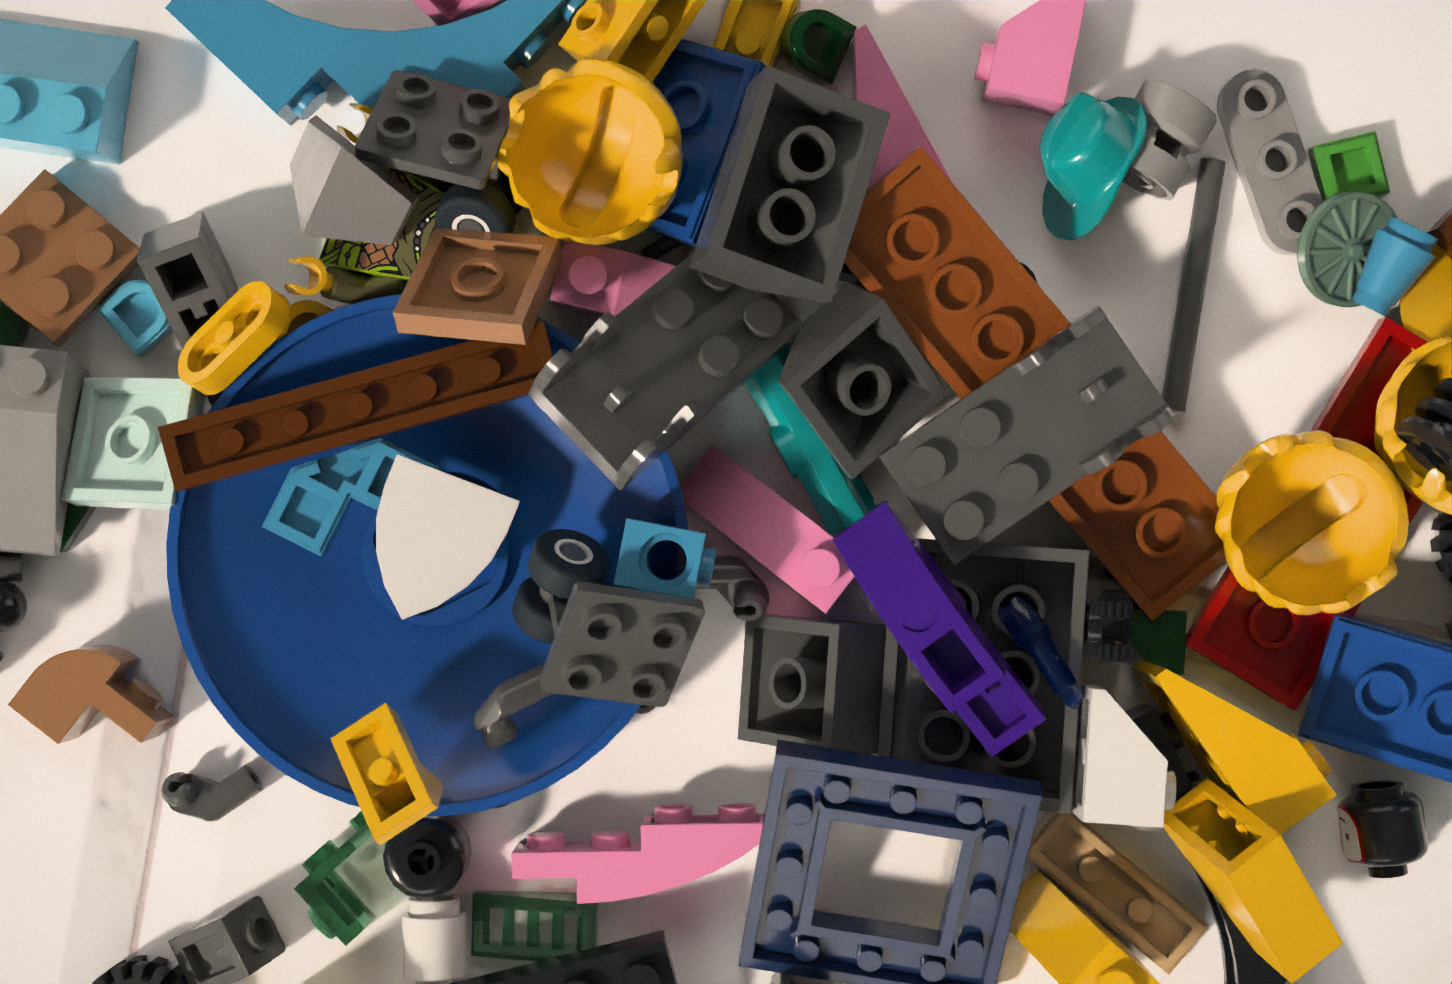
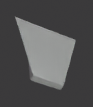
M317 115L308 120L290 162L302 235L392 245L398 240L419 196L380 165L357 159L355 157V145Z

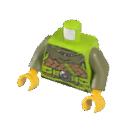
M350 103L349 106L363 114L366 124L373 108L359 103ZM337 125L336 127L338 133L353 143L357 142L361 134L360 132L354 135L342 126ZM380 165L419 196L398 240L392 245L326 238L319 259L312 256L292 257L288 260V262L293 264L300 263L308 269V284L305 287L284 284V288L292 295H314L320 292L324 298L349 304L402 294L436 227L435 213L444 193L450 188L449 182Z

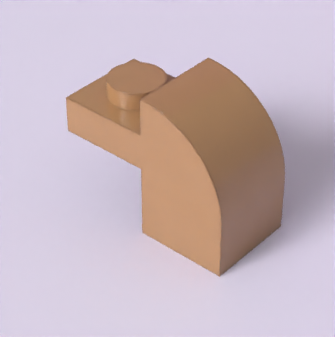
M93 645L65 651L50 657L33 671L8 703L9 707L57 744L78 738L99 711L140 743L158 737L174 717L161 706L164 698L153 687L137 678H133L130 682L125 678L140 658L128 650L111 645Z

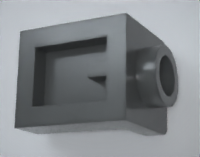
M260 896L252 897L232 910L185 930L168 941L189 984H231L252 975L285 952V944Z

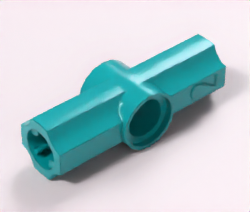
M787 345L745 383L770 425L767 431L794 479L799 478L830 535H833L850 526L876 506L875 499L863 481L861 474L852 480L844 473L779 384L778 380L791 349Z

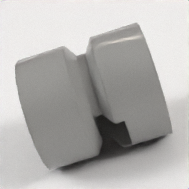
M1145 80L1134 100L1141 104L1146 112L1148 119L1146 138L1122 182L1146 195L1170 201L1174 198L1191 168L1186 155L1196 154L1202 149L1217 122V116L1209 106L1188 92L1162 81Z

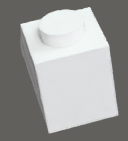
M1081 683L1072 813L1082 822L1163 828L1164 810L1172 811L1176 800V776L1174 771H1167V759L1106 689L1096 684Z

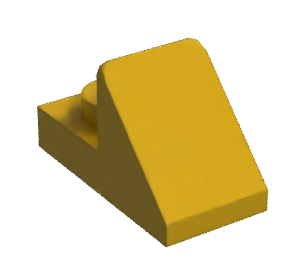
M387 703L379 706L330 738L373 839L379 845L387 842L438 808L444 788L443 784L420 763L398 713Z

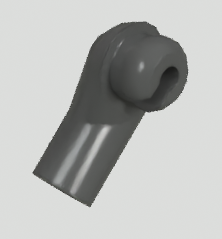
M545 662L500 683L475 713V731H481L483 741L488 748L494 749L517 737L518 729L512 722L510 715L554 695V693H547L541 690L540 676Z

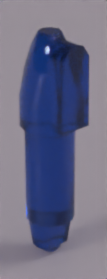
M1019 596L1008 601V605L998 610V613L1018 649L1024 647V649L1029 651L1054 695L1059 694L1067 707L1078 709L1081 706L1083 696L1076 678L1052 640L1049 628L1035 609Z

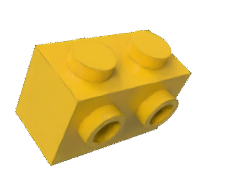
M587 0L584 6L574 15L570 27L558 45L577 61L594 59L616 62L639 72L653 82L707 0Z

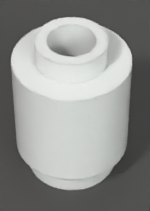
M443 894L437 898L424 900L410 897L409 912L402 915L403 978L414 980L416 984H450L455 982L454 979L466 976L467 913L460 910V896Z

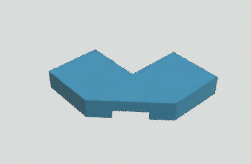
M378 438L354 448L292 467L262 527L319 556H326L354 499L378 511L384 485L396 455L403 456L439 471L442 470V467L383 438Z

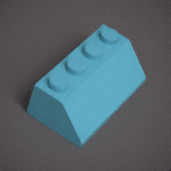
M0 19V147L120 165L138 41L135 38Z

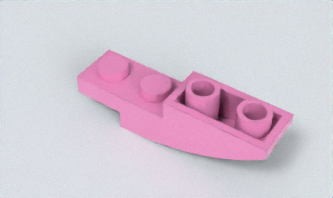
M749 803L722 804L718 806V814L693 815V806L667 804L655 806V815H643L640 825L641 841H629V832L615 830L591 833V841L566 842V834L563 832L530 833L527 835V842L518 843L511 853L512 879L577 878V904L612 902L651 895L682 886L713 873L748 853L759 845L764 814H757V806Z

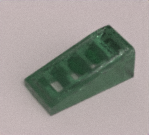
M474 890L472 893L471 956L537 962L599 946L600 902L577 904V893ZM491 908L503 909L502 940H490ZM516 910L528 911L527 941H515ZM541 912L552 913V942H540ZM565 914L577 915V942H565Z

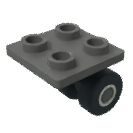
M400 70L393 71L355 144V157L359 160L450 182L451 187L444 193L435 213V225L437 228L513 233L516 225V215L523 208L515 203L509 177L498 168L497 162L498 150L508 128L510 116L509 102L511 98L495 95L483 89H471L432 79L424 74L408 73Z
M554 529L542 533L535 540L528 559V571L531 577L521 583L512 605L514 621L524 633L540 642L552 644L540 676L541 690L547 693L639 705L666 706L704 617L705 609L702 600L604 585L610 570V558L601 544L593 538L574 530Z

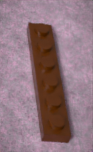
M539 321L535 322L526 345L470 340L160 426L158 430L175 491L183 492L526 397L540 371L554 356V351L546 323Z

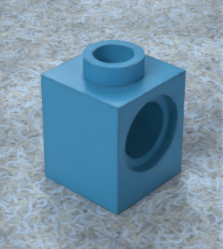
M626 518L613 585L694 598L697 586L710 588L717 549L704 547L707 533ZM662 540H671L678 543L686 553L687 563L685 570L681 575L673 579H664L657 576L649 565L651 549Z

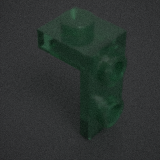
M362 811L348 822L356 830V833L339 848L331 839L321 846L301 865L309 875L294 888L311 907L307 913L314 926L329 939H334L337 936L345 946L356 938L376 917L334 870L372 836Z

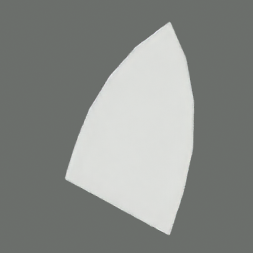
M396 455L384 485L376 516V554L384 586L401 619L403 620L437 607L466 588L492 561L509 530L520 501Z

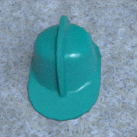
M1078 92L1067 104L1058 109L1047 122L1041 134L1039 145L1045 175L1048 178L1043 193L1042 215L1046 228L1056 238L1072 241L1087 235L1102 221L1111 207L1130 165L1136 158L1146 138L1148 124L1144 107L1133 98L1117 96L1102 101L1088 93Z

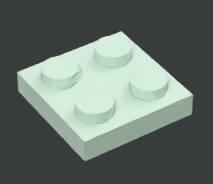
M85 377L61 500L75 506L170 510L171 505L175 506V489L158 427L203 415L206 395L186 384L180 378Z

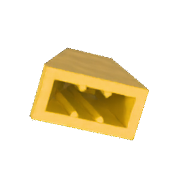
M1209 778L1204 779L1177 800L1172 811H1164L1163 828L1254 951L1291 984L1343 944L1282 836Z
M1037 867L1020 885L1009 931L1058 984H1160L1126 945Z

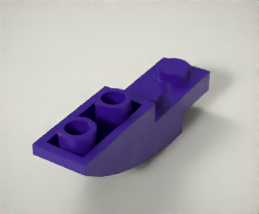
M887 499L833 538L835 545L866 596L909 659L948 711L953 713L956 710L992 757L1046 720V711L965 609L966 601Z

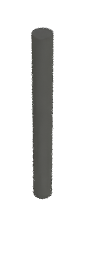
M1201 158L1162 392V398L1174 412L1186 411L1226 162L1220 159Z

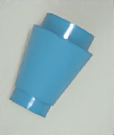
M1390 216L1383 230L1376 228L1356 286L1357 290L1352 300L1387 317L1392 306L1397 304L1435 259L1436 256L1430 253L1438 239L1404 221Z

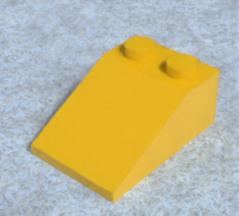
M1142 659L1131 666L1163 713L1167 712L1181 735L1182 741L1208 778L1280 835L1337 796L1325 779L1326 776L1332 773V770L1320 751L1309 740L1301 744L1292 733L1285 734L1168 669Z

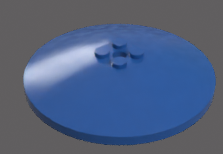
M402 294L365 300L338 308L308 321L278 339L223 391L208 413L470 340L398 333L393 311ZM539 317L537 318L536 322L544 321L546 323L554 355L560 349H567L571 353L581 343L567 332ZM529 396L183 492L175 491V506L171 505L166 540L167 581L172 613L181 644L194 674L214 707L235 733L258 755L285 775L320 794L360 807L330 738L379 706L387 703L398 713L420 763L443 784L444 788L439 806L427 816H451L484 811L518 801L553 785L579 769L604 749L629 723L641 706L632 703L554 694L510 715L512 722L518 729L517 737L494 749L488 748L483 741L481 731H475L474 715L500 683L546 662L552 644L540 642L524 633L517 626L512 615V605L518 588L524 580L531 577L528 571V559L535 540L542 533L554 529L574 530L593 538L603 546L610 558V570L604 585L628 588L613 585L626 518L689 530L684 496L675 465L668 450L620 491ZM378 438H383L442 467V472L520 502L506 536L492 561L466 588L441 605L402 620L384 586L376 554L377 510L354 499L326 556H319L262 527L292 467L354 448ZM662 540L653 546L649 553V565L657 576L664 579H673L681 575L685 570L687 563L686 553L678 543L671 540Z

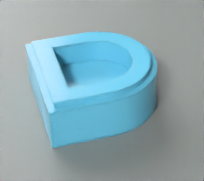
M132 280L123 284L95 308L131 350L140 357L147 355L172 331L147 280Z

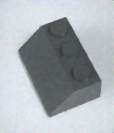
M767 65L747 85L689 268L750 290L823 303L832 302L891 113Z

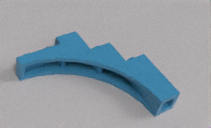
M171 0L165 9L272 111L291 126L298 117L301 120H305L323 105L328 96V92L325 89L332 81L336 82L357 103L374 108L391 73L395 70L424 74L432 79L471 89H483L495 95L512 98L515 94L526 89L523 81L514 71L520 65L525 69L533 66L548 50L551 44V40L548 38L549 34L564 19L571 23L576 12L584 6L587 0H506L490 10L445 25L401 31L341 28L294 15L266 0Z

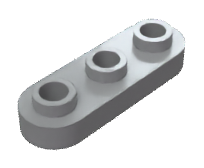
M1258 69L1246 70L1235 75L1221 89L1217 98L1218 117L1262 241L1270 250L1277 254L1294 256L1297 255L1301 232H1295L1288 226L1287 215L1289 211L1295 210L1300 212L1306 222L1309 215L1323 200L1281 83L1276 77L1266 71ZM1247 91H1255L1262 96L1264 101L1262 111H1253L1247 107L1245 103ZM1268 151H1277L1283 156L1284 168L1281 172L1273 171L1267 166L1266 154Z

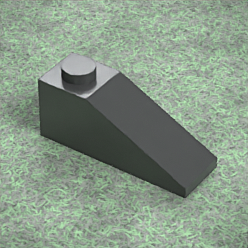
M203 211L143 234L137 262L183 349L191 336L239 290ZM223 391L214 395H206L211 406L215 404Z

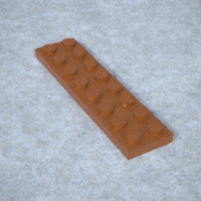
M918 145L866 191L844 263L870 293L885 300L915 346L960 398L972 392L1070 324L1067 318L922 146ZM1162 431L1135 441L1122 451L1123 454L1114 463L1094 474L1085 475L1049 500L1127 593L1132 596L1133 600L1151 621L1226 561L1223 541L1215 532L1216 516L1219 510L1216 501L1217 497Z

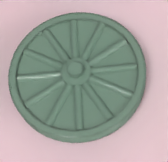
M1342 192L1324 200L1309 215L1299 237L1297 263L1303 283L1317 299L1339 307L1361 306V304L1353 301L1352 297L1357 290L1356 286L1376 228L1383 230L1390 216L1397 218L1394 211L1385 201L1368 193Z

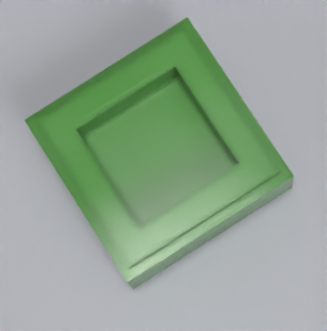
M1376 131L1315 145L1308 149L1313 174L1323 201L1333 195L1349 191L1368 193L1377 197L1390 193Z

